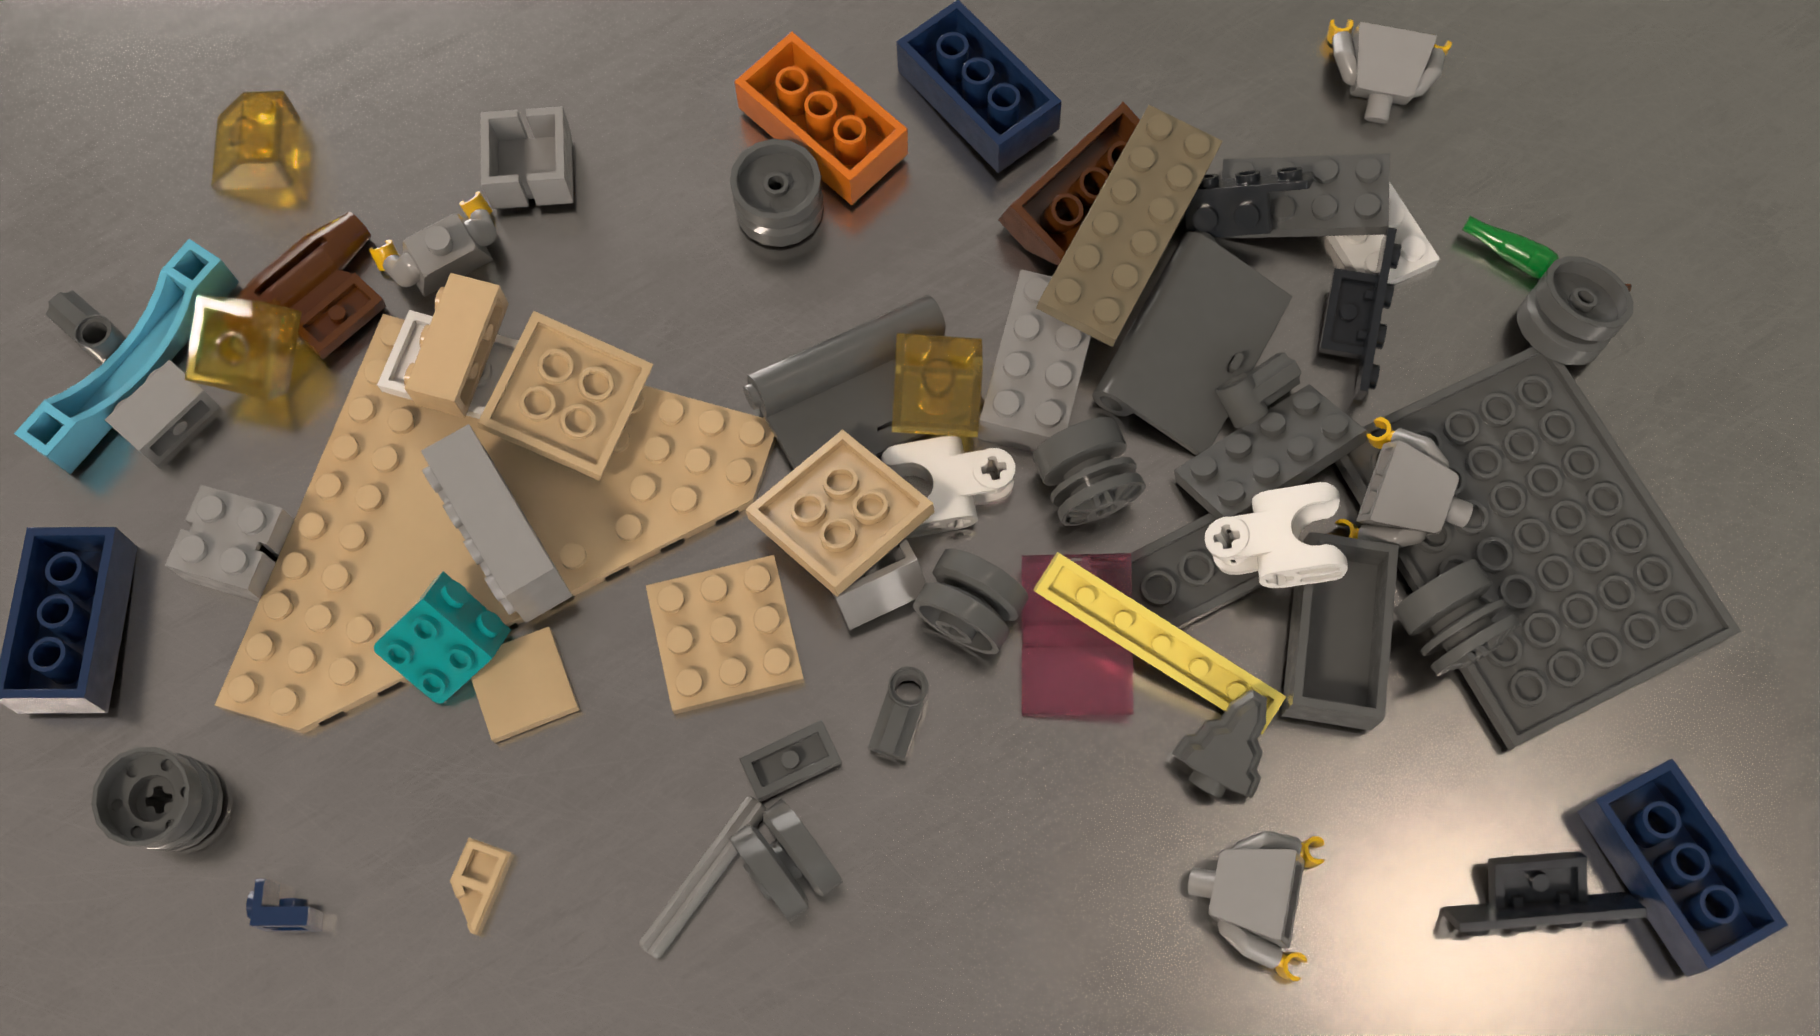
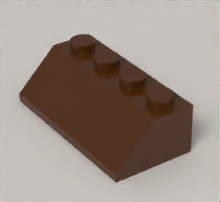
M1122 102L1017 198L998 221L1025 250L1059 266L1140 119Z

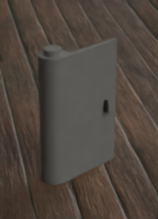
M1197 230L1184 233L1093 392L1094 401L1106 411L1118 416L1136 414L1197 456L1213 445L1228 417L1215 389L1226 380L1254 369L1293 296L1217 244L1215 239L1207 232ZM1233 357V360H1232L1230 366L1228 367V369H1226L1227 366H1228V364H1229V362H1230V360H1231V358Z
M930 295L920 297L747 375L748 385L743 387L749 405L753 410L760 409L793 469L804 462L842 429L876 457H879L888 447L911 442L983 408L985 402L945 338L946 325L943 314L937 302Z

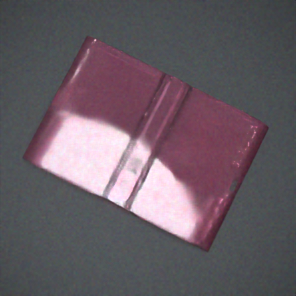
M1131 553L1062 554L1069 560L1072 558H1082V561L1073 562L1132 599ZM1022 555V586L1029 596L1022 609V716L1134 715L1133 653L1033 590L1055 555Z

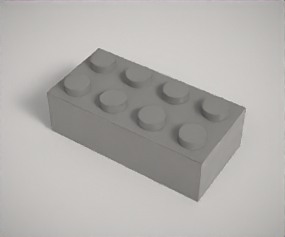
M1020 270L980 417L979 440L1034 453L1041 443L1069 426L1091 336L1037 309L1038 301L1052 276Z
M469 424L421 450L429 464L428 467L422 470L426 479L444 502L442 506L456 529L458 528L465 539L463 542L467 550L487 576L484 579L498 602L502 603L509 615L517 611L524 622L527 623L572 597L567 585L500 472Z

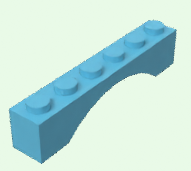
M188 239L161 269L155 290L144 313L120 347L100 367L82 381L57 395L45 399L14 434L71 475L112 428L105 419L113 412L115 406L121 400L132 395L145 383L151 372L161 368L168 360H172L240 282L220 258L191 239Z

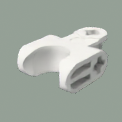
M943 436L888 447L881 457L882 462L901 477L916 476L927 481L932 487V492L928 499L933 502L935 513L906 538L931 535L972 526L978 521L976 505H986L1005 500L1011 494L1014 487L1015 463L1009 453L999 448H988L964 453L962 439L957 436ZM995 471L996 476L1000 477V479L992 480L991 475L987 474V472Z
M1327 482L1260 492L1252 498L1253 513L1216 519L1205 532L1204 541L1206 547L1212 554L1216 566L1222 572L1229 575H1240L1258 571L1259 583L1268 588H1286L1334 581L1342 578L1348 568L1346 556L1337 547L1328 544L1310 546L1298 540L1300 533L1306 526L1314 521L1328 519L1335 515L1340 502L1339 491Z

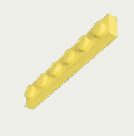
M1058 552L1033 589L1042 597L1226 711L1232 701L1251 689L1267 698L1266 724L1260 734L1264 733L1286 698L1282 693Z

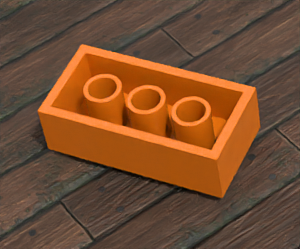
M790 32L734 81L739 109L774 139L793 141L806 148L817 161L821 179L850 205H853L908 155V128L793 32Z

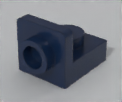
M257 878L255 880L254 891L249 893L246 902V913L250 919L251 927L265 932L322 931L324 912L309 907V900L299 898L279 899L280 884L267 878Z

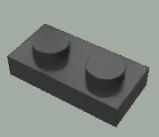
M822 720L739 758L759 802L842 764Z

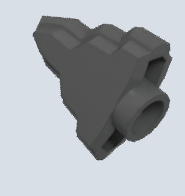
M1251 689L1232 701L1221 718L1206 720L1196 734H1185L1173 750L1172 755L1193 769L1188 780L1218 798H1222L1226 789L1253 799L1262 779L1256 770L1263 755L1257 739L1266 724L1267 698Z

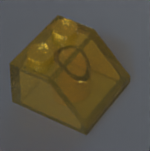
M285 91L243 92L218 115L211 187L214 190L295 187L300 116Z
M198 295L196 297L184 380L264 400H271L289 393L302 311L262 301Z
M897 333L893 365L891 432L978 437L983 374L982 339Z

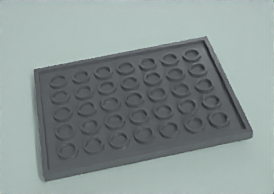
M1531 347L1383 417L1390 422L1394 431L1402 428L1431 438L1449 461V469L1459 475V482L1454 497L1473 504L1472 515L1464 527H1459L1445 521L1439 534L1426 535L1420 544L1399 548L1397 567L1411 590L1415 592L1457 565L1471 559H1476L1493 583L1488 591L1478 599L1482 606L1500 599H1504L1508 604L1505 609L1491 619L1496 623L1510 615H1515L1521 623L1499 648L1470 666L1460 668V671L1509 751L1742 632L1563 363L1549 359ZM1374 422L1363 426L1366 434L1368 433L1375 437H1380L1386 433L1385 429L1376 427ZM1367 436L1364 444L1334 462L1360 506L1364 500L1381 449L1374 448L1369 443Z

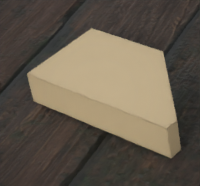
M469 837L450 883L456 898L460 902L470 933L481 936L514 854Z

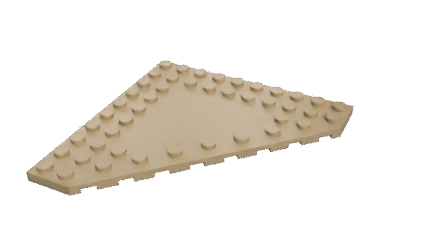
M383 314L215 706L225 711L305 734L320 726V722L341 711L346 713L379 696V692L400 681L403 683L407 682L408 680L375 653L374 645L384 633L417 603L432 581L443 571L453 580L462 584L468 593L489 611L498 615L501 621L508 627L515 623L519 625L524 622L517 611L509 615L502 603L498 602L484 579L487 576L470 555L463 542L465 541L459 529H456L442 506L444 502L439 494L433 490L422 471L429 464L421 450L468 424L491 457L573 596L606 581L605 577L627 566L631 568L661 553L660 549L682 538L686 540L716 525L715 521L737 510L741 512L747 509L757 499L777 439L765 418L644 386L599 481L478 428L479 419L470 416L463 418L417 406L413 400L382 392L377 384L405 321L404 319Z

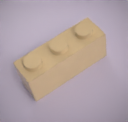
M450 273L445 287L442 286L438 290L435 298V313L430 325H425L421 332L419 353L415 363H411L407 367L404 376V389L417 406L463 418L466 417L509 305L500 285Z

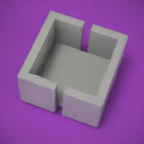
M563 106L526 109V118L534 138H528L518 110L481 112V186L492 209L529 206V199H534L537 206L573 203L572 132Z
M201 485L185 519L191 525L190 531L180 530L165 566L185 581L259 602L275 566V562L264 552L259 551L260 547L263 545L278 558L294 519L281 507Z

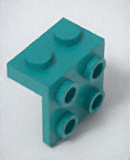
M443 571L432 581L417 603L378 639L374 645V651L433 702L444 703L493 659L511 629L501 621L498 615L489 611L468 593L462 584L453 580Z

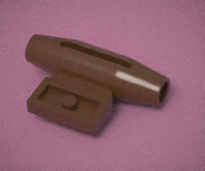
M348 211L310 232L254 276L219 316V319L238 340L244 343L288 317L293 332L322 360L325 359L386 307L383 298L356 273L343 271L371 238L369 230L357 216Z

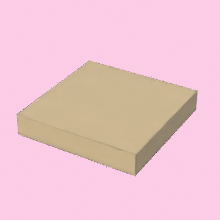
M549 626L502 644L493 659L471 678L491 740L494 743L580 710L555 637Z

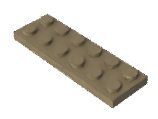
M1148 105L1038 301L1037 309L1113 347L1223 141Z

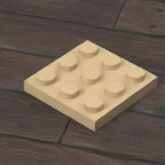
M533 311L478 421V428L600 481L652 371L653 364Z
M843 429L745 509L748 519L837 597L935 513L932 501Z
M774 555L646 585L674 715L805 683Z

